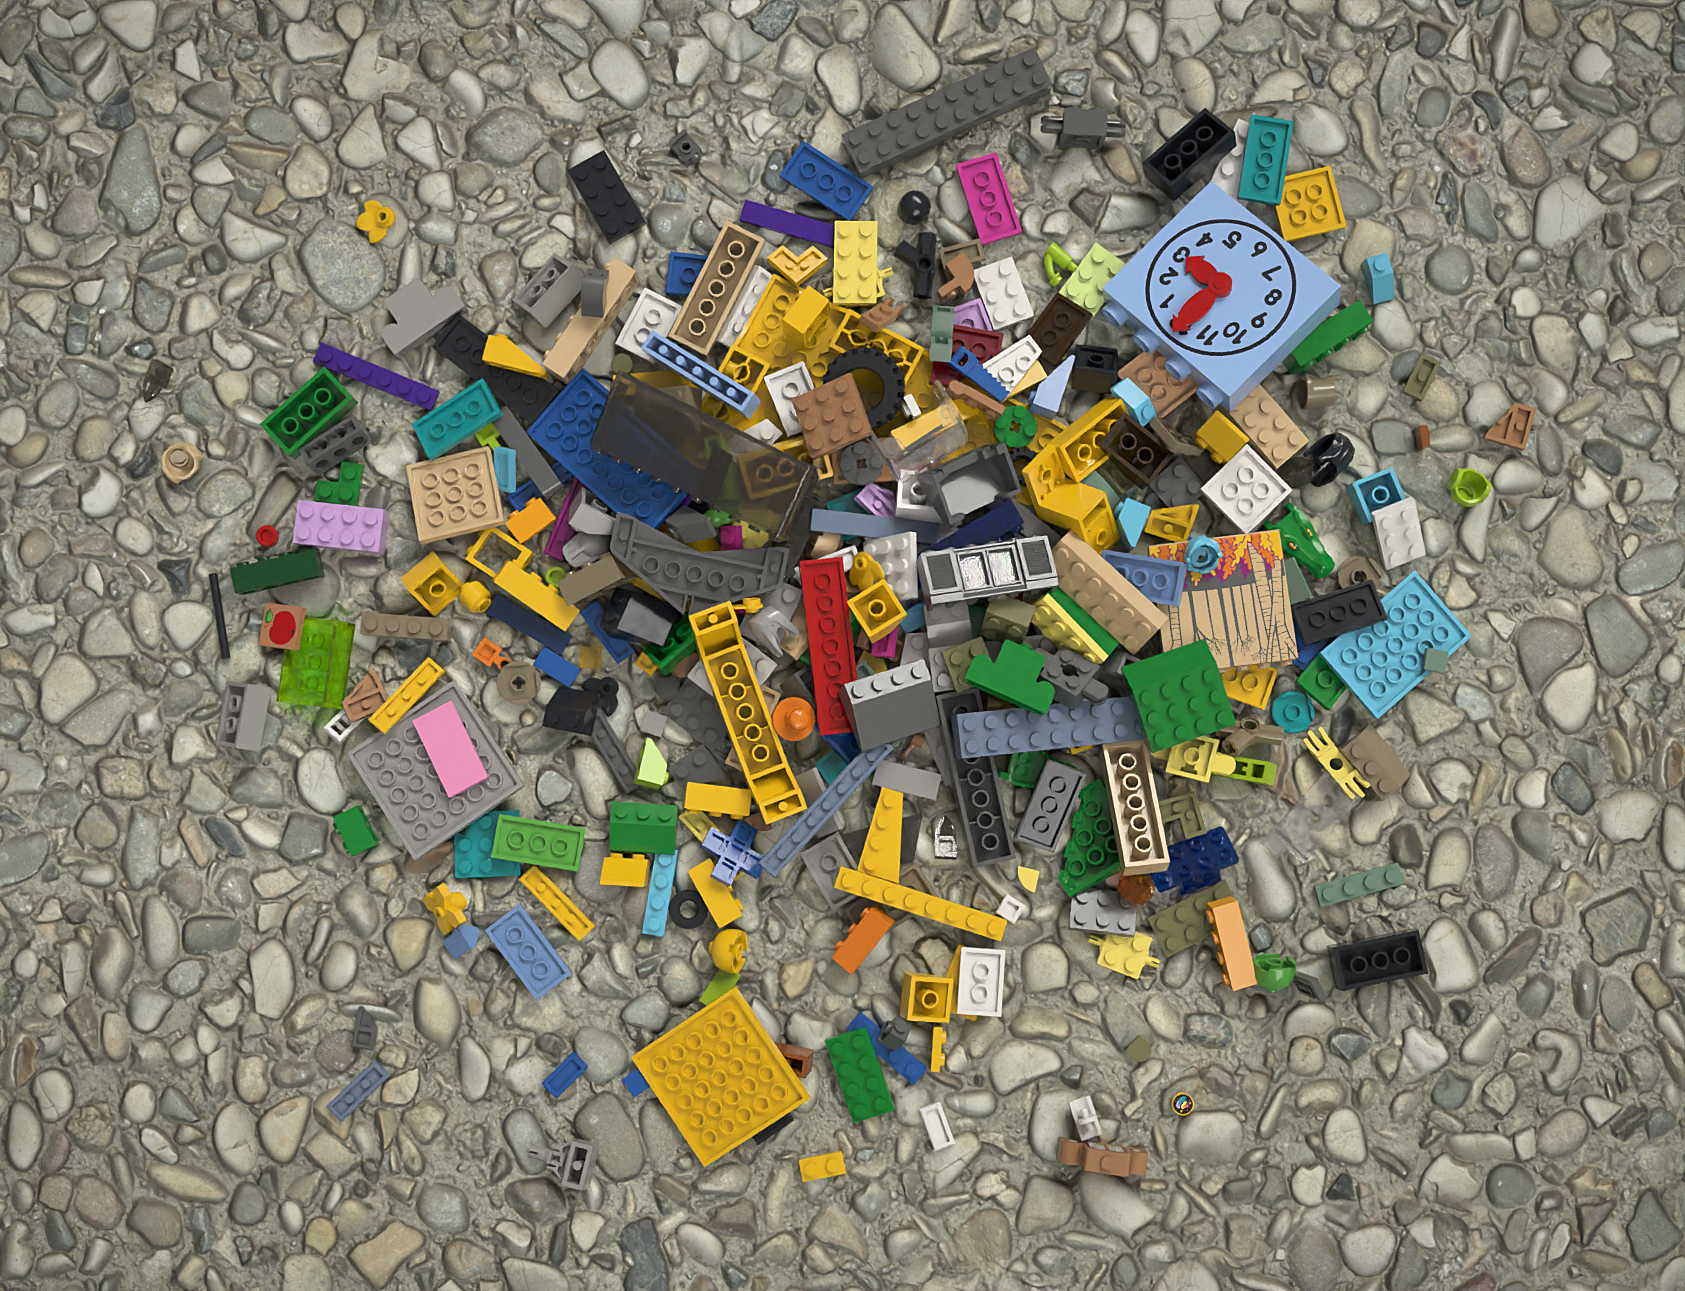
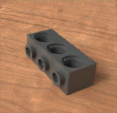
M351 415L301 447L299 451L306 464L320 476L373 441L365 426L354 415Z

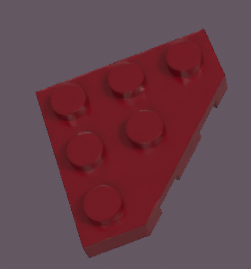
M953 324L951 357L961 346H964L976 356L979 364H984L1001 353L1004 333ZM963 356L957 364L963 367L968 358ZM933 361L929 385L947 388L951 381L961 382L965 379L946 362Z

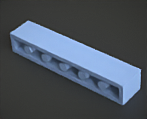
M653 330L641 346V349L650 358L747 419L751 418L761 403V400L753 392Z

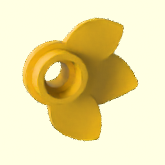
M371 200L364 203L366 212L358 216L355 225L361 230L369 231L370 243H377L386 237L388 228L393 226L396 221V216L391 208L383 207L380 202ZM386 214L385 220H382L383 215Z
M859 552L854 556L853 567L849 573L852 585L858 584L859 589L863 592L873 586V581L885 579L882 567L873 560L870 554Z
M758 597L744 598L742 604L732 605L734 610L745 609L746 613L759 612V608L763 607V603L760 602Z

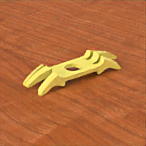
M1322 727L1318 728V731L1326 746L1311 730L1308 731L1310 739L1317 748L1316 750L1308 739L1305 738L1303 742L1310 753L1318 759L1350 799H1354L1355 796L1347 786L1363 798L1365 794L1352 778L1355 777V780L1366 788L1371 785L1361 777L1358 771L1341 754ZM1334 758L1340 759L1342 768L1339 770L1332 769L1329 764L1330 761Z

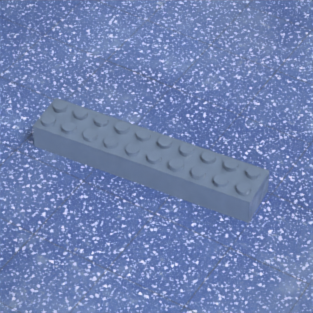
M1130 697L1107 699L1100 706L1090 701H1082L1074 711L1063 704H1052L1044 717L1023 708L951 716L956 760L1144 739Z

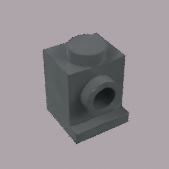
M685 129L668 142L670 150L686 168L690 164H696L701 159L702 149ZM687 145L690 146L689 150H683Z
M898 1015L892 1021L884 1022L877 1042L896 1051L906 1042L912 1023Z

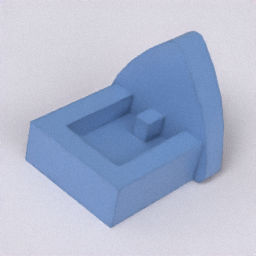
M469 925L456 927L453 930L454 933L442 942L455 960L467 950L470 951L474 948L478 941L479 928Z

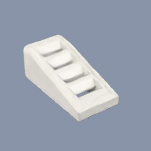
M343 709L324 727V731L339 745L364 720L361 719L350 724ZM341 719L349 726L347 729L339 723ZM336 726L342 732V734L339 735L332 728Z

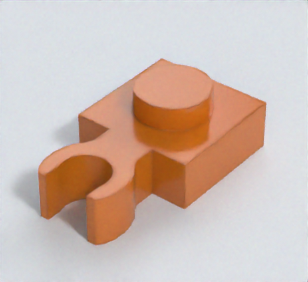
M486 637L482 639L472 653L474 657L488 667L494 662L499 670L502 669V661L512 662L508 657L500 656L499 653L502 648Z

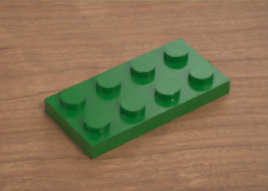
M867 1025L826 1038L825 1044L853 1123L894 1111L895 1105Z

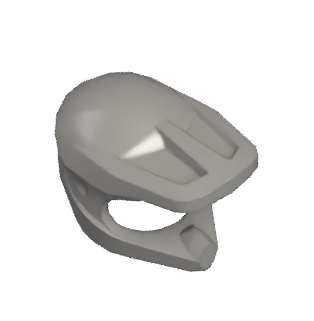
M582 531L574 536L563 547L562 551L565 559L572 567H581L592 561L595 563L599 561V556L610 552V538L608 535L587 534Z
M770 605L755 613L748 620V627L753 636L778 658L783 656V652L777 645L779 641L776 633L777 629L781 627L789 631V636L792 638L800 632L782 613Z

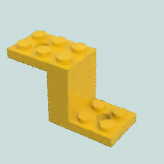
M1048 444L1021 471L1039 519L1067 530L1072 529L1101 557L1103 550H1110L1121 539L1106 492L1080 482L1075 483L1073 480L1066 478L1054 445Z

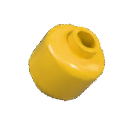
M478 581L467 582L460 588L459 600L470 612L481 613L490 606L491 593Z

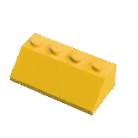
M1105 397L1045 445L1051 444L1056 447L1064 472L1075 483H1079L1109 459L1098 444L1124 412L1129 415L1122 398Z

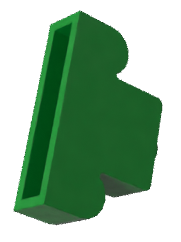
M1010 640L1004 641L994 664L987 655L981 654L974 657L962 681L1042 717L1047 714L1055 694L1054 687L1049 682H1036L1044 664L1045 656L1033 651L1032 647L1027 644H1017Z

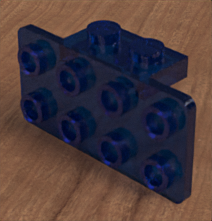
M1219 826L1207 831L1206 834L1167 846L1170 860L1167 870L1149 874L1158 892H1165L1177 887L1180 896L1195 893L1200 888L1211 887L1221 881L1220 870L1237 864L1239 857L1225 829Z

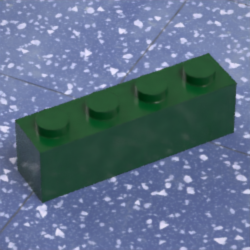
M312 547L299 549V553L295 554L283 552L273 559H270V557L258 558L257 562L249 564V561L236 564V567L230 568L234 592L241 596L325 577L320 552L312 549Z

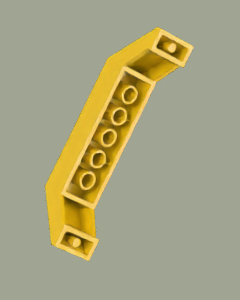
M731 601L688 616L700 661L744 779L765 824L767 825L808 809L801 789L788 765L777 733L773 728L772 719L742 641L738 620Z

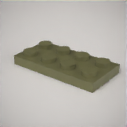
M1225 879L1147 917L1167 958L1211 936L1213 927L1212 923L1209 924L1206 917L1207 903L1229 896L1234 898ZM1240 910L1242 920H1244L1245 918Z

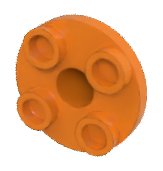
M790 697L780 701L771 714L775 732L781 738L788 741H799L806 738L813 730L815 724L813 708L807 701L798 697Z

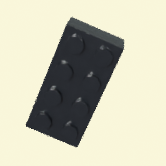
M1204 108L1142 162L1145 178L1175 201L1237 146L1235 131L1208 109Z
M1411 928L1327 946L1335 987L1340 991L1428 974L1420 933L1417 929Z

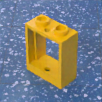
M496 527L481 530L476 544H472L466 552L467 557L465 559L493 578L496 573L475 559L492 533H495L522 551L517 561L525 566L522 569L523 571H525L535 556V553Z

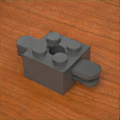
M1070 106L1064 109L1062 116L1046 115L1041 117V124L1043 125H1041L1040 131L1047 134H1060L1059 147L1101 149L1106 137L1122 138L1125 136L1126 122L1124 120L1107 119L1108 111L1102 110L1099 107L1081 109L1079 106Z
M1064 645L1055 656L1042 648L1034 650L1045 656L1038 683L1046 681L1052 684L1055 691L1053 699L1073 711L1084 698L1097 706L1103 705L1106 702L1108 687L1098 681L1100 666Z

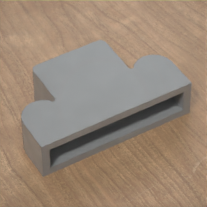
M416 278L407 285L399 286L393 295L385 299L384 304L398 323L387 325L383 329L382 337L398 359L448 326L458 313L463 315L469 311L452 288H440L436 292V297L433 298L422 281Z

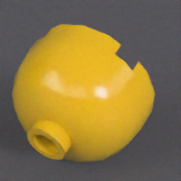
M726 929L721 931L714 941L710 942L709 953L716 967L722 971L736 974L742 970L745 963V958H742L743 949L747 951L748 948L746 932L738 929Z

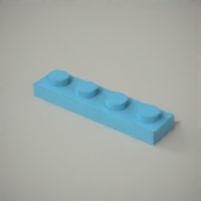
M675 850V855L655 854L642 930L644 934L662 937L665 935L679 850Z

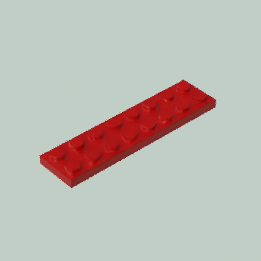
M843 557L799 561L819 736L853 732L838 690L844 684L857 680Z

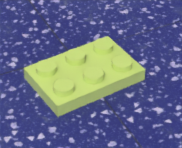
M1095 243L1059 293L1091 312L1093 315L1091 319H1093L1104 304L1102 288L1126 264Z

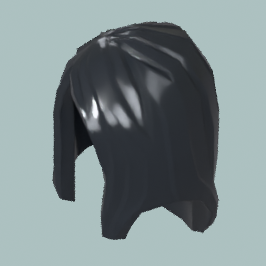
M1338 432L1328 434L1320 438L1303 453L1305 458L1311 455V469L1307 478L1313 486L1321 487L1331 483L1352 462L1355 448L1348 437Z

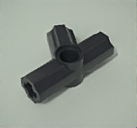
M932 232L918 234L917 248L903 240L893 255L915 271L913 297L924 300L932 298L937 234ZM923 262H927L931 266L930 268L924 270L921 269L919 265Z

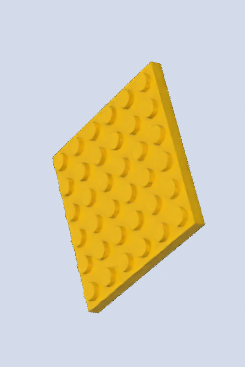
M736 986L631 1057L704 1168L811 1098Z

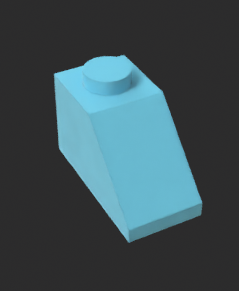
M1383 253L1366 258L1360 266L1372 305L1394 299L1393 270L1388 254Z
M1125 377L1110 389L1114 398H1122L1130 417L1141 426H1145L1153 417L1157 416L1150 398L1129 378Z

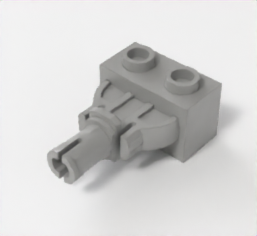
M582 1139L566 1142L562 1145L553 1143L551 1148L554 1149L531 1144L528 1149L531 1152L527 1153V1157L549 1164L546 1166V1169L554 1171L562 1179L561 1185L583 1191L590 1188L600 1144Z

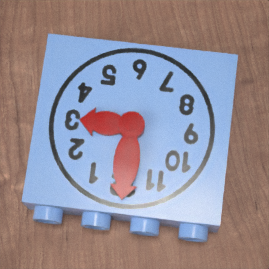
M1211 181L1102 288L1105 306L1101 311L1105 318L1115 327L1120 328L1125 323L1136 333L1132 338L1145 353L1151 355L1155 350L1161 353L1167 359L1164 362L1165 368L1174 378L1182 382L1186 377H1189L1199 386L1196 389V394L1208 407L1215 409L1220 404L1227 411L1231 412L1340 304L1341 285Z

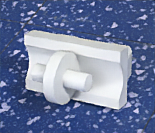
M1090 1095L1068 1102L1081 1141L1103 1134Z

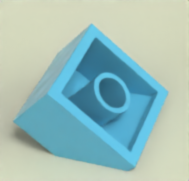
M1126 498L1123 502L1120 501L1113 512L1121 538L1120 541L1124 550L1128 553L1135 548L1151 507L1130 498Z

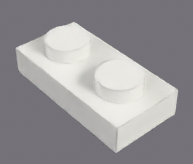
M912 393L905 396L901 410L906 419L910 418L913 421L921 416V412Z

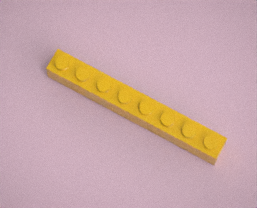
M841 865L838 866L832 884L834 888L1001 941L1007 924V920Z

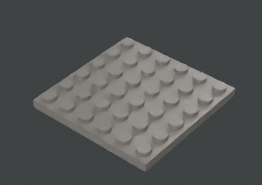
M453 680L409 710L386 735L379 731L347 753L414 861H418L525 787L456 680ZM449 701L454 703L489 776L487 780L452 798L448 797L413 724V720Z

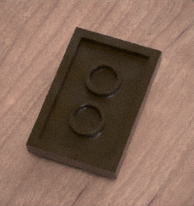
M1057 292L1025 337L1030 335L1042 351L1039 357L1056 368L1093 315Z

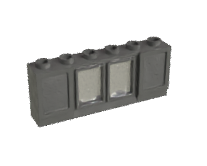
M1032 535L1024 539L1011 538L1001 543L990 541L980 546L969 544L960 549L948 547L941 551L927 550L922 552L916 561L927 612L932 611L935 605L945 604L946 608H950L956 602L965 600L970 605L974 604L979 598L987 597L988 601H994L999 595L1008 594L1009 598H1015L1020 592L1029 591L1030 595H1035L1041 589L1048 588L1049 593H1053L1059 586L1047 535Z

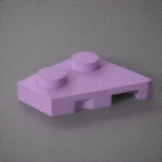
M868 484L855 496L854 500L869 515L895 518L896 495L893 494V491L881 489L875 484Z

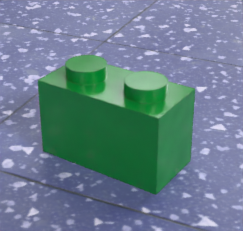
M355 806L333 817L335 821L333 823L334 829L338 835L341 834L344 840L342 843L343 848L347 854H351V857L358 856L380 845L362 806Z

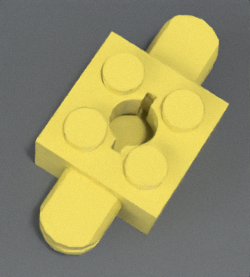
M1205 736L1155 753L1151 752L1153 757L1168 761L1166 773L1208 784L1211 773L1228 776L1236 768V762L1232 756L1217 752L1219 740Z

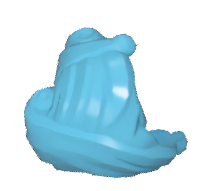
M1197 535L1188 543L1183 559L1187 563L1188 571L1207 574L1219 565L1218 559L1222 557L1218 542L1214 539L1208 538L1206 535Z

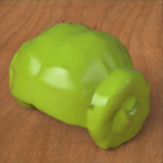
M1456 468L1451 473L1446 486L1450 490L1451 499L1455 503L1461 504L1464 507H1473L1478 503L1484 502L1489 495L1492 484L1482 473L1474 469Z

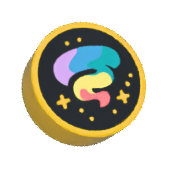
M1178 1092L1171 1099V1107L1177 1114L1187 1115L1193 1110L1194 1101L1189 1094Z

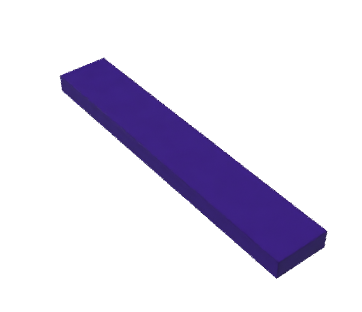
M745 200L739 219L740 222L834 249L835 225Z

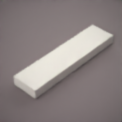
M758 265L754 266L716 341L730 349L749 320L772 274Z

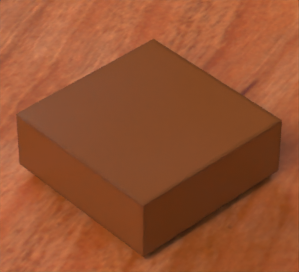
M1420 425L1415 428L1416 450H1424L1431 445L1428 426Z

